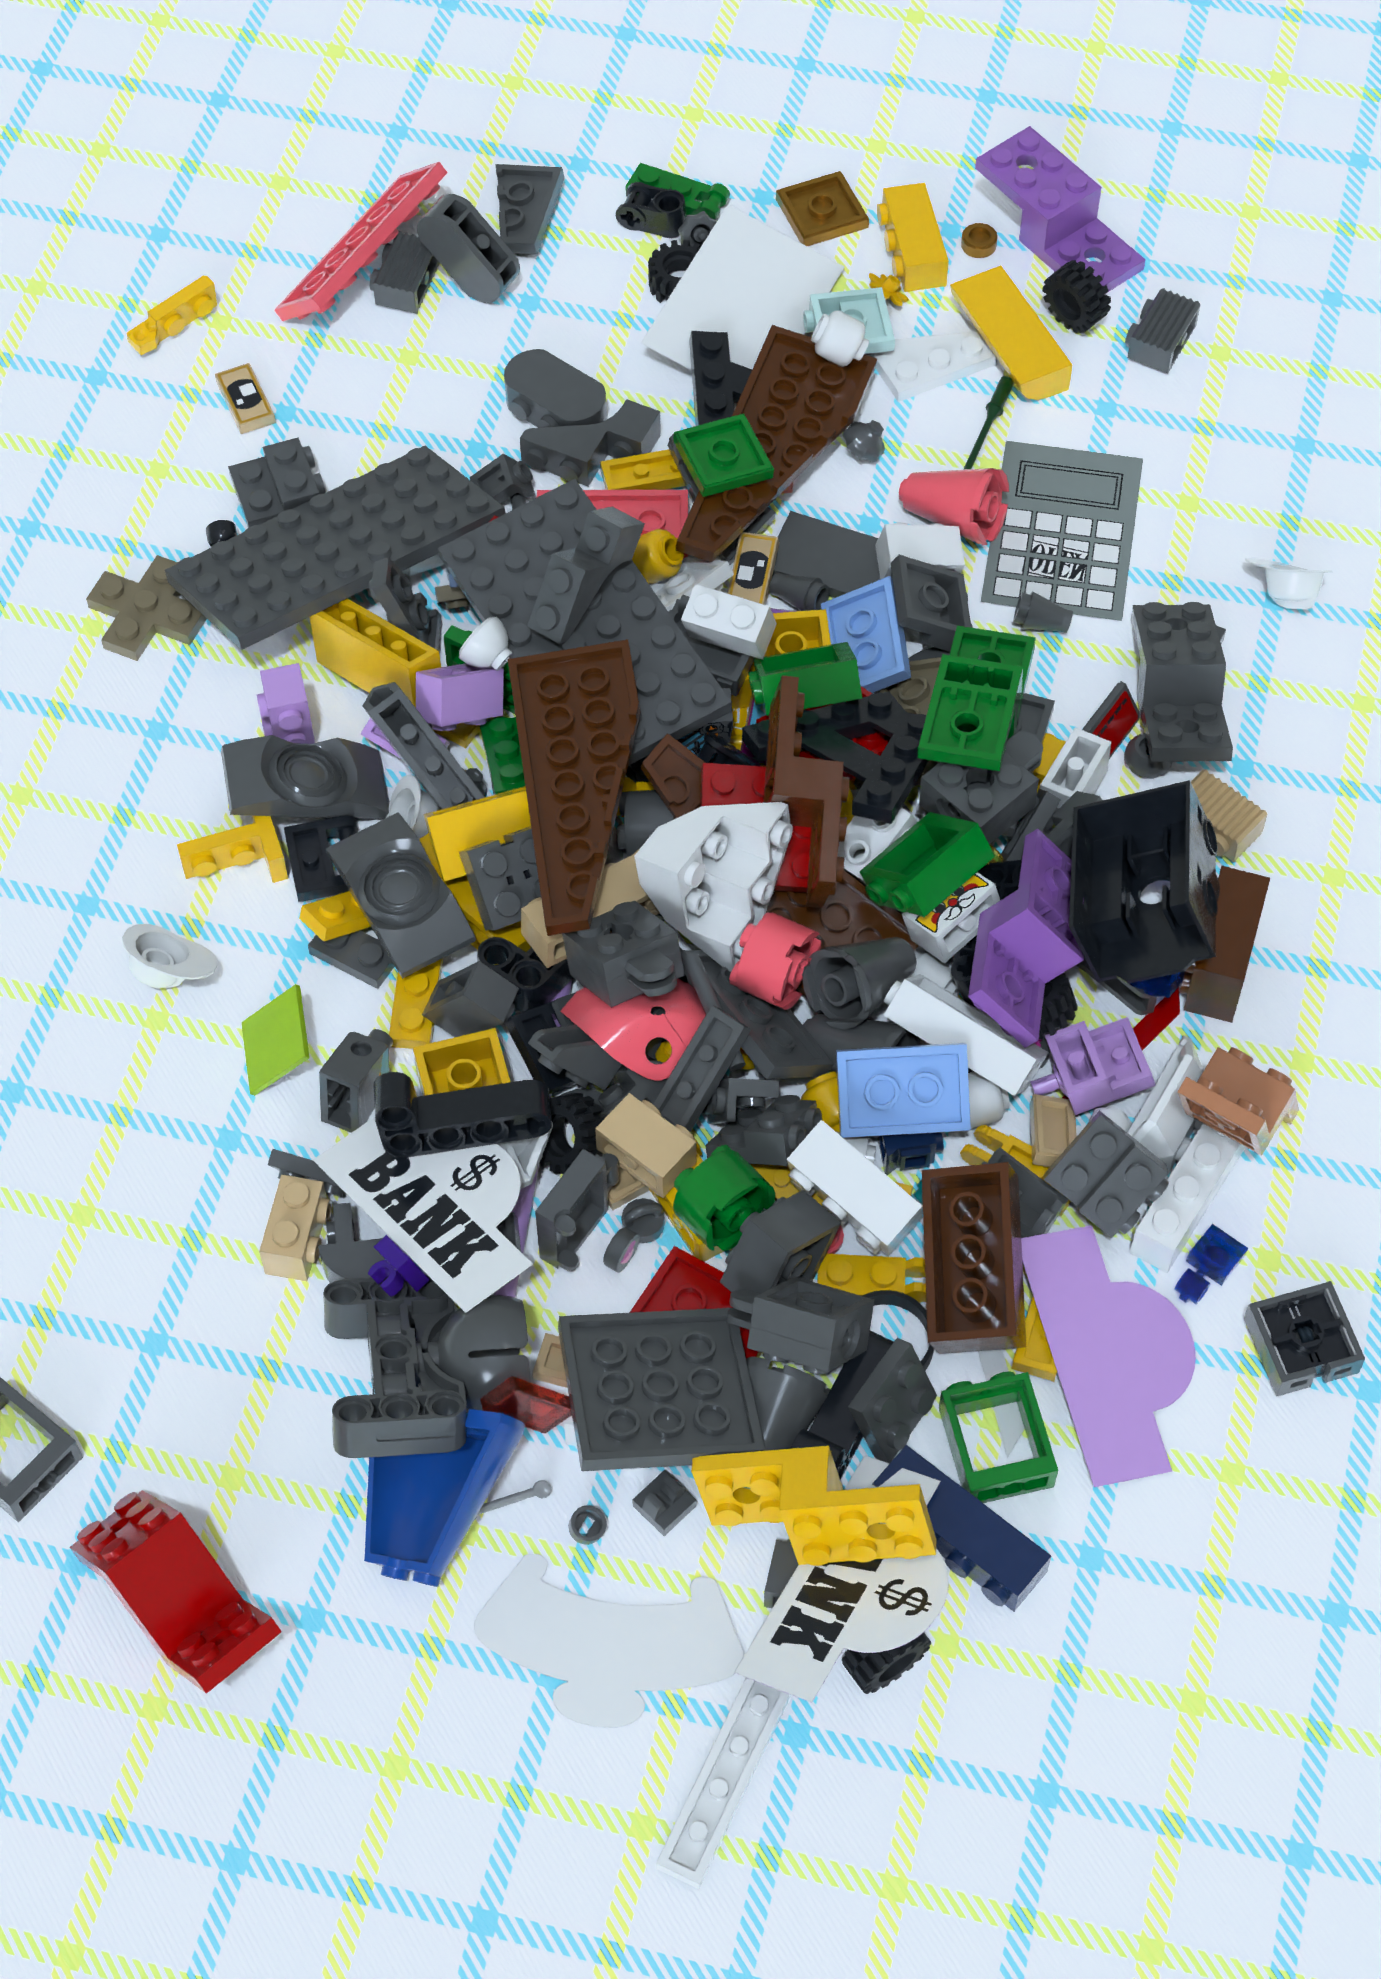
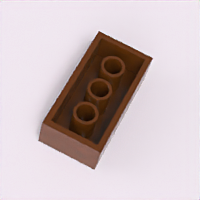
M1009 1162L921 1170L928 1343L939 1354L1026 1347L1018 1175Z

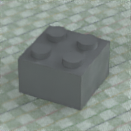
M804 1190L787 1199L781 1197L769 1209L761 1213L753 1212L742 1223L740 1227L741 1238L726 1257L725 1263L727 1267L720 1283L731 1292L750 1290L762 1293L792 1277L813 1281L842 1222Z

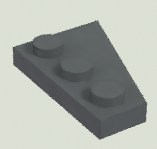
M495 164L498 180L497 196L500 210V238L513 253L538 254L565 179L562 167Z
M389 557L375 561L373 576L369 581V589L373 600L376 603L380 602L384 608L388 622L438 650L442 615L436 609L428 611L425 607L427 605L425 596L421 592L412 593L409 579Z

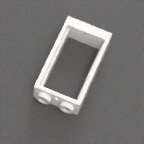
M921 974L905 978L902 983L896 981L884 999V1003L889 1006L883 1016L931 1045L966 1043L968 1068L1014 1096L1029 1087L1030 1081L1033 1080L1049 1053L1034 1043L1025 1048L1013 1036L1007 1035L990 1016Z

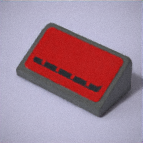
M1120 681V683L1116 684L1082 729L1111 741L1109 759L1140 718L1139 710L1126 683Z

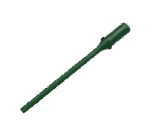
M1008 376L1000 378L990 402L986 404V420L963 470L972 469L993 421L1003 414V407L1014 385L1013 380Z

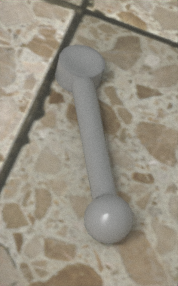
M538 1480L533 1485V1488L484 1503L478 1515L534 1496L541 1499L547 1498L552 1491L551 1485L545 1480Z

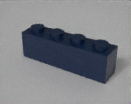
M905 1445L872 1485L879 1487L902 1468L941 1481L927 1504V1510L936 1536L937 1550L945 1558L946 1565L953 1573L961 1578L968 1576L982 1587V1593L993 1604L1000 1607L1005 1605L1015 1612L1048 1572L1052 1556L908 1445Z

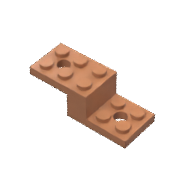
M1217 1047L1198 1081L1195 1082L1186 1077L1177 1092L1185 1114L1262 1156L1281 1122L1284 1121L1291 1125L1299 1111L1296 1090L1290 1085L1292 1079L1273 1068H1269L1267 1073L1263 1072L1252 1064L1254 1061L1252 1057L1234 1047H1231L1228 1052Z

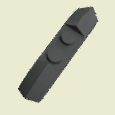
M395 682L372 688L362 707L440 809L484 798V795Z

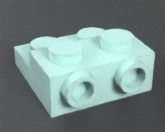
M882 287L810 295L809 310H804L803 312L806 333L814 332L823 314L829 316L833 311L839 310L864 323V338L869 340L864 354L894 351L895 337Z

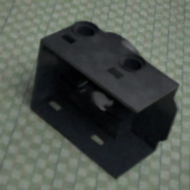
M1190 780L1074 807L1069 928L1097 982L1118 978L1127 984L1185 972L1195 961L1216 957V915L1218 912L1217 901L1220 893L1219 880L1216 875L1217 839L1210 819H1207ZM1160 880L1170 881V890L1167 884L1162 885L1161 902L1147 904L1140 900L1142 891L1149 884Z

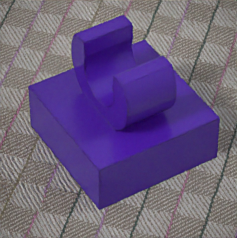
M387 1235L374 1246L385 1260L375 1263L369 1269L368 1274L378 1285L380 1284L381 1288L390 1297L396 1295L402 1289L404 1280L416 1292L430 1280Z

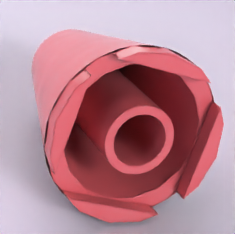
M996 468L913 472L907 479L901 482L899 499L902 501L904 509L933 523L943 524L944 526H959L960 536L977 544L988 545L986 540L994 541L1003 526L1008 504L1001 503L1002 491L1009 492V483L1004 471Z

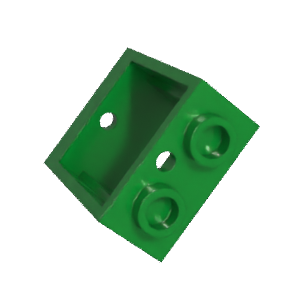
M848 642L765 656L763 660L754 658L755 671L748 672L752 696L754 695L755 704L763 705L766 716L770 713V705L782 675L799 677L798 692L805 694L804 709L862 699L857 659Z
M929 812L859 872L867 885L865 891L875 904L925 917L991 861L995 854L978 823Z
M1011 1371L1002 1372L991 1377L989 1381L972 1384L970 1381H961L941 1391L938 1409L961 1487L982 1503L1054 1488L1059 1470L1028 1372L1016 1375ZM1017 1402L1033 1459L974 1472L957 1415Z

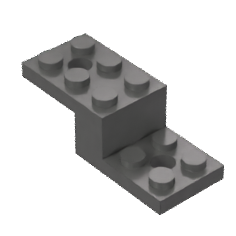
M1159 602L1133 605L1131 619L1141 658L1137 701L1151 762L1232 761L1233 745L1222 707L1226 661L1211 605L1199 602H1187L1183 605H1164Z

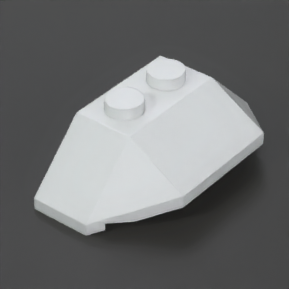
M1185 1035L1180 1040L1156 1082V1086L1152 1089L1128 1131V1134L1166 1163L1169 1173L1176 1161L1179 1162L1192 1141L1190 1136L1194 1129L1199 1130L1202 1125L1198 1120L1185 1114L1177 1093L1186 1077L1197 1082L1204 1071L1192 1039Z

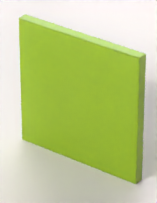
M293 985L241 1022L251 1095H257L310 1058L300 985Z

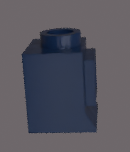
M942 1132L877 1136L883 1169L886 1175H889L896 1168H900V1171L929 1167L931 1163H934L935 1153L943 1152L944 1150Z

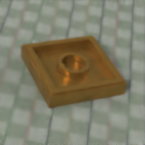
M841 171L776 190L775 199L798 240L805 246H811L869 228V218Z

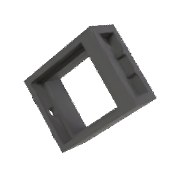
M0 1377V1410L8 1404L51 1441L6 1487L0 1482V1507L19 1523L83 1459V1456L75 1439Z

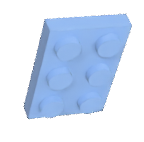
M891 576L821 603V610L826 609L830 642L831 644L848 642L857 659L860 685L873 693L911 678L904 628L899 626L893 579Z
M966 1043L836 1050L839 1125L842 1138L971 1130Z

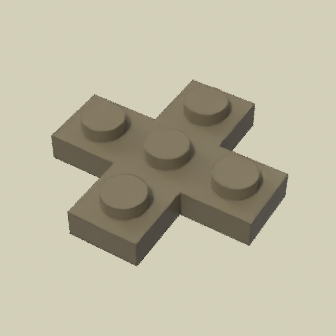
M157 555L139 583L108 571L103 572L86 598L88 608L115 618L101 639L103 649L138 661L156 633L191 645L207 618L189 601L179 598L181 594L168 583L165 569L178 564V562Z

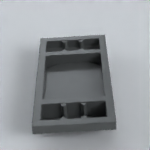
M273 735L244 739L222 745L221 757L230 815L327 818L349 815L355 818L385 819L389 813L379 750L338 737L313 744L292 743Z
M399 812L326 848L329 858L402 979L476 941L475 935L451 890L439 877L418 837Z

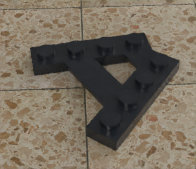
M691 331L689 343L695 424L698 426L732 417L734 412L733 401L738 403L752 369L730 362L728 332Z
M889 691L874 693L862 699L835 703L810 711L804 710L802 718H798L796 732H802L801 751L807 750L823 760L844 762L843 771L864 782L852 801V815L892 824L929 761L918 758V746L926 715L907 713ZM769 719L742 727V741L758 762L766 760ZM878 732L891 737L880 756L850 740Z

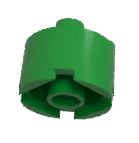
M726 1144L717 1147L710 1157L701 1162L695 1169L687 1168L683 1170L674 1181V1187L678 1190L673 1203L675 1214L713 1251L714 1246H718L722 1251L734 1248L741 1238L740 1227L745 1219L753 1212L761 1213L764 1208L766 1210L769 1209L775 1202L774 1188L737 1151L732 1150Z

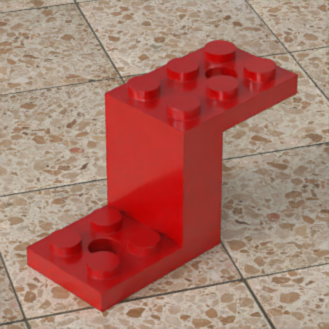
M143 1490L138 1494L132 1492L121 1498L114 1506L115 1512L102 1522L95 1521L83 1528L77 1535L78 1541L69 1547L82 1564L106 1581L163 1661L206 1694L282 1632L271 1616L241 1597L182 1513Z

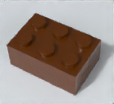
M1221 865L1218 877L1220 893L1217 901L1218 912L1216 915V957L1195 961L1185 971L1179 993L1187 995L1183 1011L1232 1023L1244 984L1270 877Z

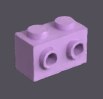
M299 663L261 670L260 676L264 693L256 694L264 735H273L292 743H315Z
M465 663L416 672V709L427 723L432 724V729L454 730L456 729V724L459 723L468 725L486 724L487 718L503 715L504 668L496 671L493 667L478 668Z

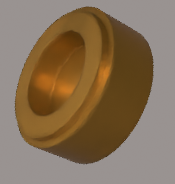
M984 223L968 225L962 232L961 248L968 256L986 258L996 250L997 232L993 227Z

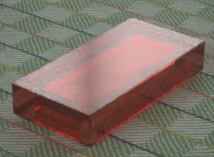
M514 1376L505 1380L480 1399L483 1411L503 1413L523 1422L526 1428L544 1434L572 1416L569 1396Z

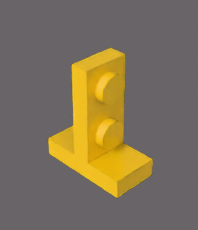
M252 816V824L176 844L185 878L208 876L217 870L235 865L243 866L250 864L254 860L265 858L272 883L288 879L284 856L271 816Z

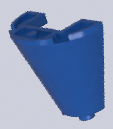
M469 1409L465 1423L467 1428L466 1443L456 1451L369 1457L364 1561L382 1566L380 1573L382 1576L407 1581L409 1573H413L412 1581L439 1587L441 1577L520 1442L525 1428L523 1422L503 1413Z

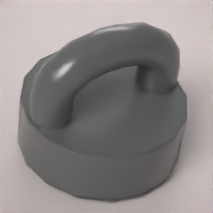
M641 1198L628 1203L623 1209L621 1217L622 1228L627 1227L639 1234V1243L652 1242L662 1234L665 1226V1217L661 1204L651 1199Z

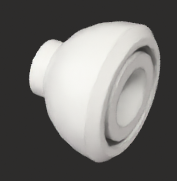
M498 617L487 618L472 632L459 650L460 660L473 667H493L496 671H499L508 662L509 656L513 652L508 649V634Z

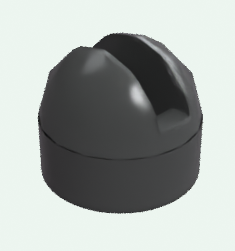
M590 1505L579 1507L573 1513L568 1523L571 1537L577 1543L584 1545L597 1542L603 1536L607 1527V1521L603 1512L597 1507ZM588 1516L595 1521L588 1529L586 1536L578 1531Z

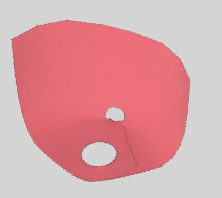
M677 978V986L666 994L649 997L643 993L613 1007L607 1005L589 989L584 987L577 991L560 1011L615 1060L637 1074L654 1081L669 1078L706 1016L695 988ZM656 1006L662 1007L665 1010V1014L653 1015L651 1014V1009ZM657 1037L666 1039L670 1043L672 1050L670 1058L662 1064L651 1063L645 1054L647 1044Z

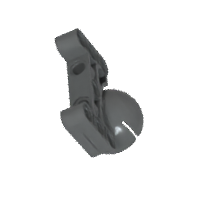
M428 1275L426 1276L430 1280L418 1292L404 1280L402 1289L392 1297L372 1278L342 1279L329 1283L323 1292L325 1331L337 1339H368L372 1394L347 1396L334 1403L332 1407V1438L335 1452L346 1458L452 1452L460 1449L466 1443L467 1428L465 1423L469 1409L503 1413L513 1418H517L529 1411V1359L525 1355H518L520 1348H524L528 1343L523 1301L512 1296L491 1295L465 1313L461 1308L455 1311L454 1301Z

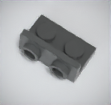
M741 1078L722 1079L703 1110V1114H707V1123L735 1122L736 1108L754 1109V1107H765V1100L779 1098V1081Z

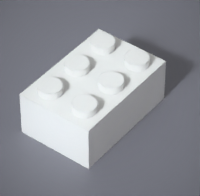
M822 1120L786 1159L790 1170L788 1174L791 1178L790 1182L799 1191L804 1190L810 1196L815 1193L823 1200L822 1205L842 1222V1227L847 1221L857 1229L855 1233L858 1235L856 1239L874 1255L881 1250L889 1257L923 1218L922 1205Z

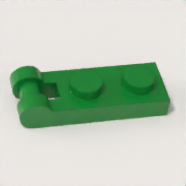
M641 162L625 186L627 190L631 183L642 182L654 187L679 191L685 198L686 215H696L705 211L713 219H717L720 214L719 207L724 206L730 198V191L722 184L715 183L710 186Z

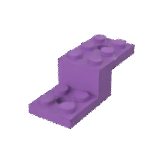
M1028 126L976 158L975 169L1022 209L1019 241L1054 272L1071 260H1076L1077 263L1081 261L1085 263V269L1091 266L1094 269L1093 275L1095 277L1098 275L1102 277L1103 280L1100 284L1102 286L1107 285L1108 290L1111 291L1144 270L1146 259L1097 218L1102 187L1031 126ZM1021 165H1029V166L1033 167L1034 169H1030V168H1019L1018 166H1021ZM1094 257L1100 259L1102 262H1088L1086 259Z
M1038 828L1025 836L1018 890L980 913L968 997L979 1010L985 1011L1000 1025L1007 1035L1013 1036L1025 1048L1039 1040L1045 983L1084 961V956L1069 928L1072 860Z

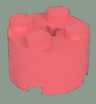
M767 912L757 925L749 923L744 929L739 942L740 947L744 949L740 961L735 964L731 971L729 983L736 986L739 990L781 1009H790L802 996V993L797 992L796 989L803 980L804 967L809 965L811 961L809 957L821 949V940L815 938L820 934L774 912Z

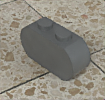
M445 194L419 220L417 234L420 241L469 297L483 303L495 302L519 275L520 264L516 255L467 199L455 194Z
M544 349L527 350L514 356L506 365L504 371L506 404L508 410L518 419L526 420L538 428L591 425L607 420L606 391L603 384Z

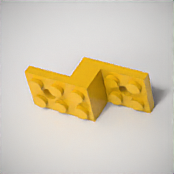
M829 1446L706 1455L692 1459L691 1472L711 1525L736 1526L743 1523L783 1522L798 1565L810 1564L821 1566L833 1562H870L874 1559H914L919 1556L936 1555V1536L920 1484L843 1490Z

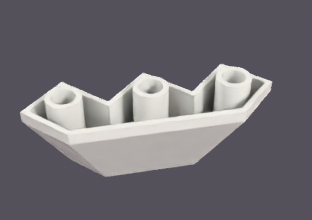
M769 802L701 806L657 827L634 856L639 884L665 921L730 972L735 964L740 961L744 949L739 945L744 929L749 923L753 925L759 923L766 914L773 895L775 883L793 832V826L790 824L788 804Z

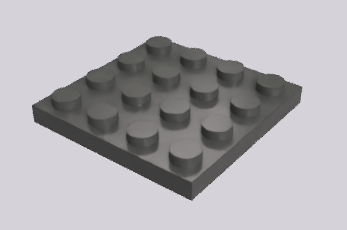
M730 1308L559 1316L558 1332L581 1471L692 1465V1459L699 1456L765 1451L739 1326L727 1322V1314Z

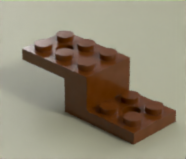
M782 675L770 705L763 803L782 802L788 804L790 824L793 826L811 827L806 906L823 908L828 896L835 895L837 882L841 883L843 878L844 857L837 856L839 842H844L846 836L847 818L841 817L840 813L842 802H847L849 777H843L844 762L799 757L802 732H796L798 718H802L805 694L798 692L799 677Z

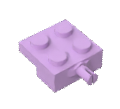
M1128 1017L1088 1031L1085 1021L1057 1030V1033L1052 1036L1050 1034L1045 1035L1054 1060V1073L1030 1081L1034 1093L1037 1095H1044L1061 1089V1092L1069 1098L1075 1115L1156 1086Z

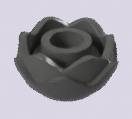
M1145 733L1135 736L1128 742L1124 752V761L1132 773L1154 779L1166 774L1170 770L1173 762H1151L1150 755L1147 754L1149 751Z

